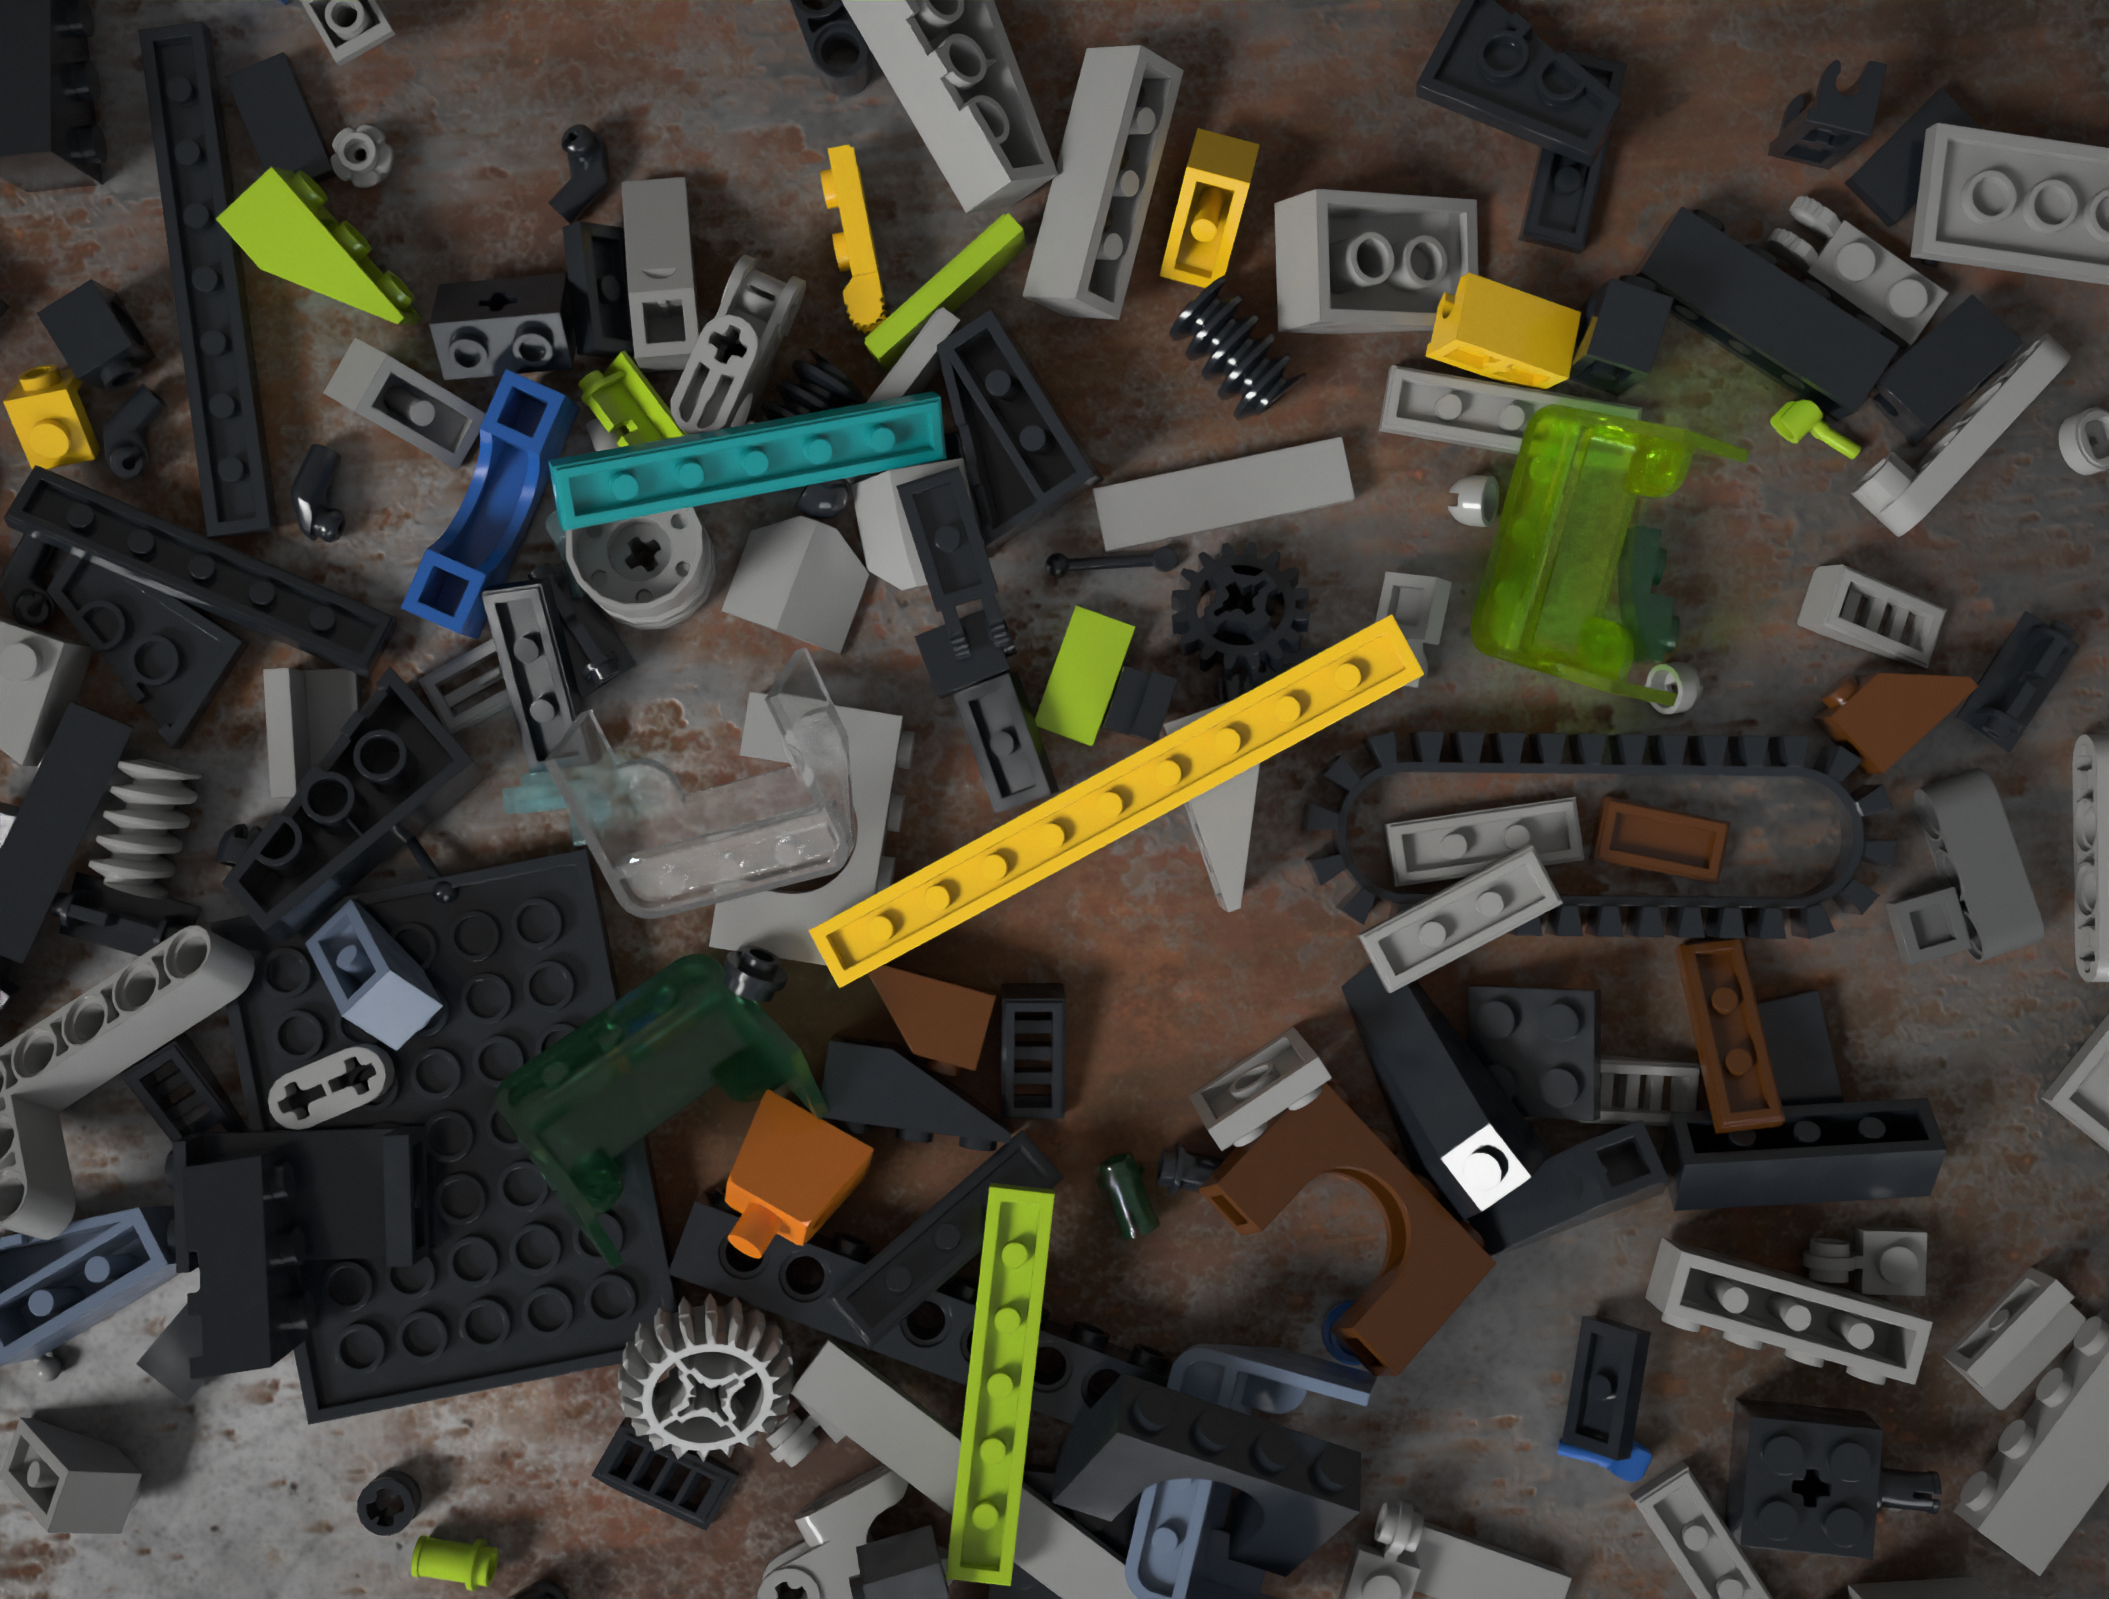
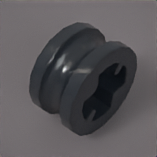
M389 1470L379 1474L362 1490L357 1500V1514L360 1522L368 1531L376 1535L391 1536L401 1532L416 1517L421 1507L422 1493L419 1485L412 1476L402 1471ZM385 1489L394 1491L391 1496L392 1499L399 1494L404 1503L394 1514V1517L385 1515L388 1508L385 1507L380 1511L375 1502L385 1492Z

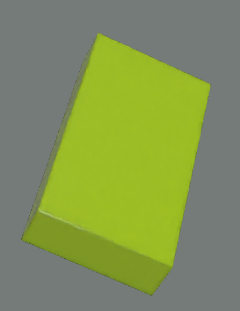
M1077 605L1075 606L1035 717L1038 728L1093 747L1135 626Z

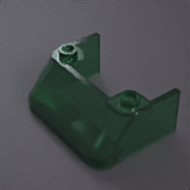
M691 954L674 961L512 1072L502 1081L496 1091L495 1104L504 1121L563 1207L612 1269L621 1264L623 1260L598 1217L619 1200L624 1189V1177L613 1160L615 1156L716 1085L732 1100L746 1103L762 1099L767 1089L774 1092L783 1084H786L818 1120L829 1113L801 1049L756 1001L743 998L726 987L724 979L727 971L709 955Z

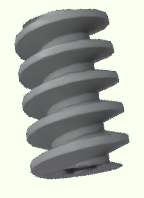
M148 759L119 761L117 768L134 778L132 784L111 786L110 792L127 804L125 809L104 810L103 814L104 818L119 827V831L117 834L97 835L96 842L111 851L112 855L111 858L90 860L88 866L105 877L103 884L110 888L136 896L167 899L169 890L154 879L174 876L176 866L161 856V854L177 853L182 851L183 841L170 833L168 829L186 828L190 824V817L175 807V805L195 803L198 797L197 792L184 784L182 780L203 778V775L178 766Z

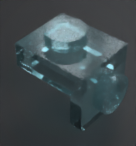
M559 771L521 774L522 787L502 789L505 814L569 809L574 846L597 844V831L605 829L606 816L603 797L600 792L593 793L592 781L560 783Z

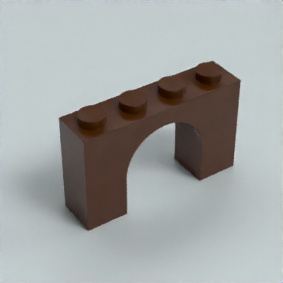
M1328 1080L1321 1085V1093L1312 1102L1297 1110L1286 1108L1266 1122L1268 1125L1266 1130L1258 1138L1244 1146L1237 1147L1197 1190L1241 1236L1263 1232L1303 1187L1322 1173L1346 1177L1366 1190L1377 1204L1385 1223L1387 1235L1385 1258L1373 1282L1331 1327L1330 1331L1373 1376H1398L1497 1263L1483 1249L1485 1242L1481 1235L1465 1221L1457 1222L1439 1203L1441 1197L1436 1187L1422 1175L1411 1173L1395 1156L1397 1149L1390 1138L1379 1129L1372 1126L1368 1127L1353 1112V1102L1349 1095L1336 1083Z

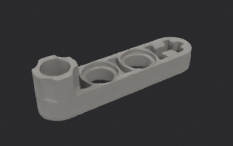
M2043 334L2010 363L1913 469L1895 452H1890L1860 478L1850 494L1895 536L1900 537L1904 535L1933 509L2068 363L2071 354L2050 334Z
M2083 734L2079 736L2075 743L2072 761L2075 958L2078 972L2084 981L2109 982V734Z

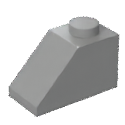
M354 338L323 392L456 470L459 469L480 432L479 428L486 413L411 368L357 338Z
M20 1417L0 1478L47 1533L122 1534L128 1513L135 1507L140 1496L142 1473L115 1446L34 1418Z

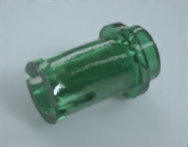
M1131 1152L1112 1156L1099 1163L1097 1169L1100 1176L1096 1179L1098 1188L1106 1189L1121 1228L1122 1238H1136L1135 1230L1140 1228L1142 1236L1160 1226L1159 1218L1155 1215L1141 1178V1174L1145 1171L1143 1163L1136 1162Z

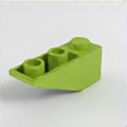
M270 167L216 218L244 252L263 271L395 324L417 325L422 320V317L410 305L415 300V296L407 285L391 271L387 270L383 274L367 256L372 250L368 241L347 221H343L340 224L323 206L328 201L325 192L310 176L301 170L295 174L293 171Z

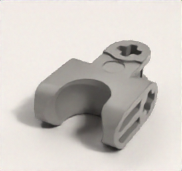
M746 254L739 259L726 284L719 310L715 318L709 321L701 331L670 400L671 414L676 424L685 433L691 435L745 425L748 421L753 420L771 380L774 357L783 337L788 336L800 309L806 289L805 280L792 276L786 283L757 270L758 259Z
M881 1463L802 1507L793 1518L805 1540L783 1550L769 1561L763 1573V1580L758 1589L757 1599H797L792 1591L780 1593L782 1582H787L791 1589H798L801 1586L804 1588L802 1597L798 1599H853L849 1577L860 1574L856 1547L874 1542L870 1532L872 1522L877 1515L895 1505L904 1497L909 1482L884 1463ZM937 1546L946 1576L949 1551L941 1546ZM946 1579V1580H947V1584H948V1586H949V1585L952 1583L953 1580H952V1579Z

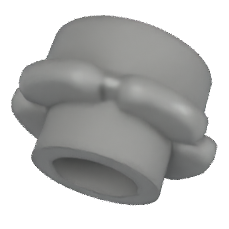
M362 124L358 129L347 127L341 130L333 140L332 147L335 153L331 156L330 162L333 171L341 180H351L356 187L368 188L381 183L389 175L394 161L393 149L385 143V134L375 126ZM359 150H365L367 153L366 158L362 161L356 159V153Z

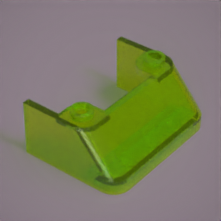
M1557 404L1547 405L1539 409L1529 420L1523 435L1473 612L1470 630L1475 647L1484 655L1608 693L1674 706L1677 698L1676 693L1627 679L1634 656L1632 636L1622 624L1602 618L1638 495L1658 499L1673 494L1685 480L1693 453L1746 464L1749 450L1677 427Z

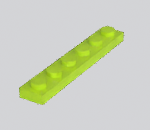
M990 1183L946 1579L1011 1586L1055 1190Z

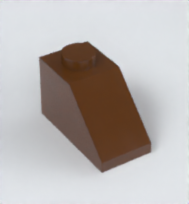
M1850 673L1839 679L1821 696V700L1826 705L1811 719L1836 746H1842L1863 760L1856 767L1862 774L1885 773L1979 686L1971 677L1873 673L1860 675L1855 678Z
M890 961L868 973L912 1053L926 1057L925 1068L955 1077H961L963 1068L976 1071L998 991Z

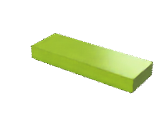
M1009 213L1001 215L865 338L866 341L864 343L871 357L886 373L898 362L938 308L944 307L950 313L956 311L1027 247L1024 230Z

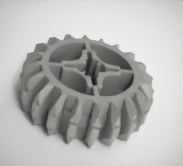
M709 1293L703 1306L692 1307L683 1296L678 1306L679 1312L673 1314L659 1307L657 1314L654 1316V1324L639 1322L638 1330L635 1332V1341L626 1342V1348L623 1351V1363H621V1369L618 1371V1388L622 1391L621 1407L625 1412V1417L632 1418V1426L635 1429L636 1436L649 1434V1441L652 1442L654 1451L672 1444V1451H674L677 1460L688 1450H697V1453L704 1462L710 1450L721 1449L730 1458L734 1444L741 1442L754 1448L758 1438V1431L774 1433L777 1415L787 1414V1407L790 1403L789 1394L793 1392L792 1387L795 1384L794 1370L790 1366L793 1363L791 1348L787 1345V1340L782 1339V1331L776 1321L765 1322V1315L758 1307L743 1312L742 1304L738 1301L737 1297H734L726 1306H717L716 1300ZM675 1363L676 1366L669 1370V1377L658 1383L657 1380L661 1374ZM755 1374L751 1381L745 1386V1379Z

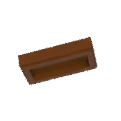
M1601 797L1589 858L1719 884L1731 822L1611 797Z

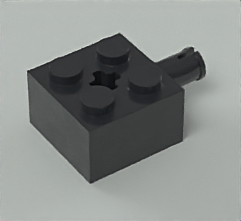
M1735 1398L1725 1525L1742 1547L1873 1560L1876 1514L1880 1507L1925 1511L1929 1514H1937L1941 1501L1939 1499H1932V1494L1942 1495L1941 1480L1936 1471L1921 1472L1882 1468L1883 1429L1864 1411ZM1811 1469L1813 1472L1811 1478L1804 1479L1806 1470ZM1804 1479L1802 1485L1794 1486L1793 1480Z

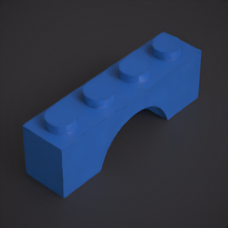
M505 369L479 428L481 439L480 451L475 472L465 498L443 535L426 549L402 603V609L458 634L475 639L480 638L488 619L481 591L491 585L503 584L550 479L551 473L548 460L559 458L580 411V407L570 398Z

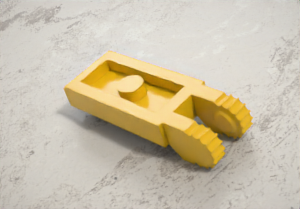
M847 144L827 148L831 169L820 170V176L827 208L839 207L844 232L832 234L839 271L851 270L852 279L843 291L844 303L848 307L846 312L850 314L849 319L853 321V327H857L859 333L864 332L867 335V333H871L887 319L886 314L888 312L884 310L886 301L859 161L854 147Z

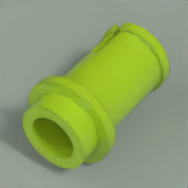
M423 1535L418 1538L413 1550L411 1574L413 1577L418 1578L423 1576L465 1583L466 1590L476 1591L479 1586L489 1587L492 1584L498 1565V1548L488 1546L487 1540L478 1538L474 1544Z

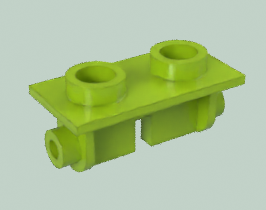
M626 351L620 352L603 375L599 370H595L586 375L578 384L584 392L581 400L590 407L608 433L620 427H623L627 432L626 435H623L618 440L617 444L619 447L688 435L676 424L671 410Z

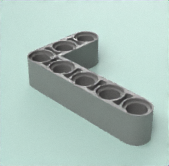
M188 926L0 1048V1227L43 1240H50L59 1236L68 1227L75 1212L76 1196L59 1112L241 995L250 984L255 970L254 958L249 950L201 926Z

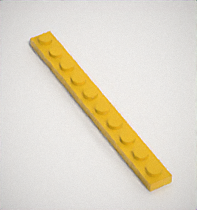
M1393 614L808 931L835 982L841 988L1423 676L1425 673Z

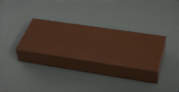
M1724 938L1679 944L1675 954L1715 1133L1720 1134L1781 1126L1785 1121V1116L1743 938Z

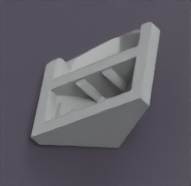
M966 458L888 470L851 485L866 570L902 591L928 585L896 486L957 466L960 468L983 540L974 489L970 485L966 466H968Z
M797 516L750 531L721 611L842 655L871 575L836 528L804 516Z

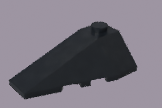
M1371 963L1341 986L1413 1173H1418L1425 1177L1436 1187L1441 1197L1439 1203L1457 1222L1484 1211L1536 1173L1552 1152L1417 980L1392 993H1388Z

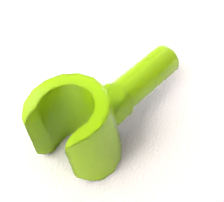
M1809 400L1785 403L1770 420L1773 428L1791 443L1797 444L1810 432L1816 439H1820L1851 460L1856 458L1861 450V446L1823 421L1821 410L1815 403Z

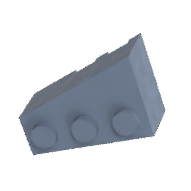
M174 1206L137 1207L70 1222L68 1227L59 1236L50 1240L38 1239L21 1233L1 1237L0 1365L35 1360L44 1356L181 1274L176 1273V1254L170 1253L167 1244V1228L170 1218L175 1215Z

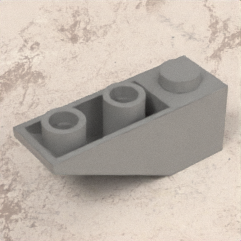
M677 177L621 182L628 296L635 360L642 373L684 370L701 333L686 178Z

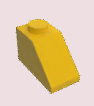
M1200 128L1197 129L1159 276L1206 288L1213 281L1225 276L1260 144Z

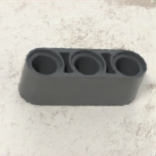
M1975 768L1916 789L1914 792L1916 813L1942 886H1955L1972 945L1971 949H1967L1970 956L1980 963L2042 941L2045 936L2043 920L1999 794L1989 775L1983 769Z

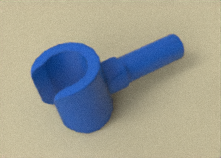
M1562 1439L1558 1441L1556 1453L1557 1455L1605 1467L1614 1475L1628 1482H1636L1643 1478L1652 1460L1649 1449L1634 1440L1631 1458L1616 1461L1562 1442Z

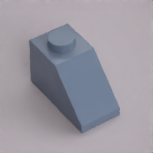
M352 898L305 943L342 1017L396 1051L416 1032L423 1029L431 1017L443 1007L424 970Z

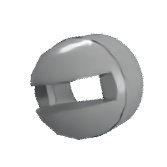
M1470 475L1456 481L1450 488L1449 493L1459 494L1458 504L1448 505L1449 512L1461 524L1490 527L1495 521L1499 506V486L1494 476Z
M1670 662L1653 667L1648 674L1646 682L1647 696L1653 708L1659 713L1666 715L1684 712L1693 708L1700 702L1704 692V686H1700L1698 678L1700 673L1689 663ZM1677 684L1678 686L1677 695L1673 694V690L1671 687V685Z

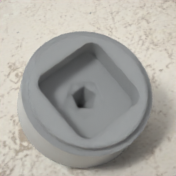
M2089 408L2070 415L2060 427L2059 447L2066 463L2077 473L2093 475L2109 469V412L2102 408Z

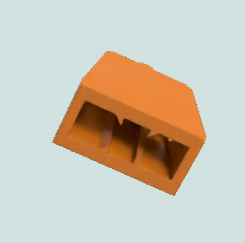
M767 1089L727 1181L725 1202L733 1209L742 1213L728 1235V1240L739 1251L753 1258L762 1257L776 1233L796 1245H805L864 1180L869 1171L874 1148Z

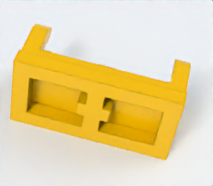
M1468 272L1460 277L1455 295L1446 292L1442 295L1436 313L1431 343L1427 345L1425 356L1508 385L1544 391L1569 379L1581 312Z

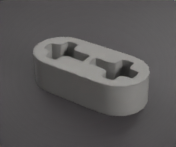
M365 1043L349 1047L296 1069L276 1080L270 1089L268 1098L270 1113L284 1127L300 1130L379 1098L388 1091L393 1083L395 1074L393 1061L382 1048ZM354 1057L357 1058L361 1065L372 1063L375 1068L376 1075L368 1079L369 1091L366 1090L363 1083H355L343 1089L340 1086L337 1077L349 1073L356 1068ZM295 1082L301 1090H307L320 1084L324 1088L327 1096L312 1101L308 1105L310 1116L307 1115L303 1107L292 1109L289 1105L288 1098L297 1093Z

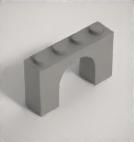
M749 693L740 755L808 766L832 777L846 791L854 806L858 825L857 841L853 855L844 870L834 880L819 889L789 891L732 881L719 883L709 947L743 952L746 946H755L772 952L778 958L826 965L808 930L888 888L893 882L896 858L885 856L888 832H900L906 795L895 793L899 768L910 769L916 736V732L905 730L906 717L763 693Z

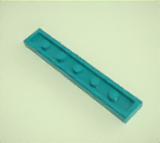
M934 391L551 459L548 462L559 524L563 531L945 460L947 457L941 397Z

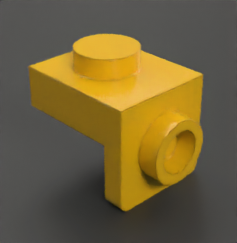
M55 364L37 366L21 373L18 377L19 381L3 403L31 469L33 470L35 465L51 469L95 460L101 449L77 392L83 381L77 379L71 368L59 371Z

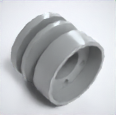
M694 507L566 530V559L577 583L598 606L619 623L639 630L666 629L690 618L708 599L716 578V549ZM645 549L654 555L655 561L658 563V566L650 572H647L641 566L640 560L637 557Z

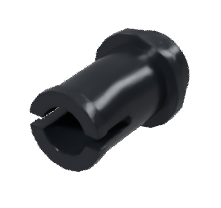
M1177 1143L1174 1149L1164 1147L1159 1158L1156 1184L1167 1187L1168 1194L1176 1195L1178 1189L1200 1193L1197 1189L1225 1159L1186 1152L1184 1144Z

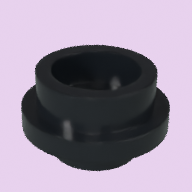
M746 946L743 952L733 951L728 953L723 965L727 971L724 979L726 987L733 993L756 1002L772 1001L775 992L784 989L788 980V974L779 966L781 961L775 954L755 946Z

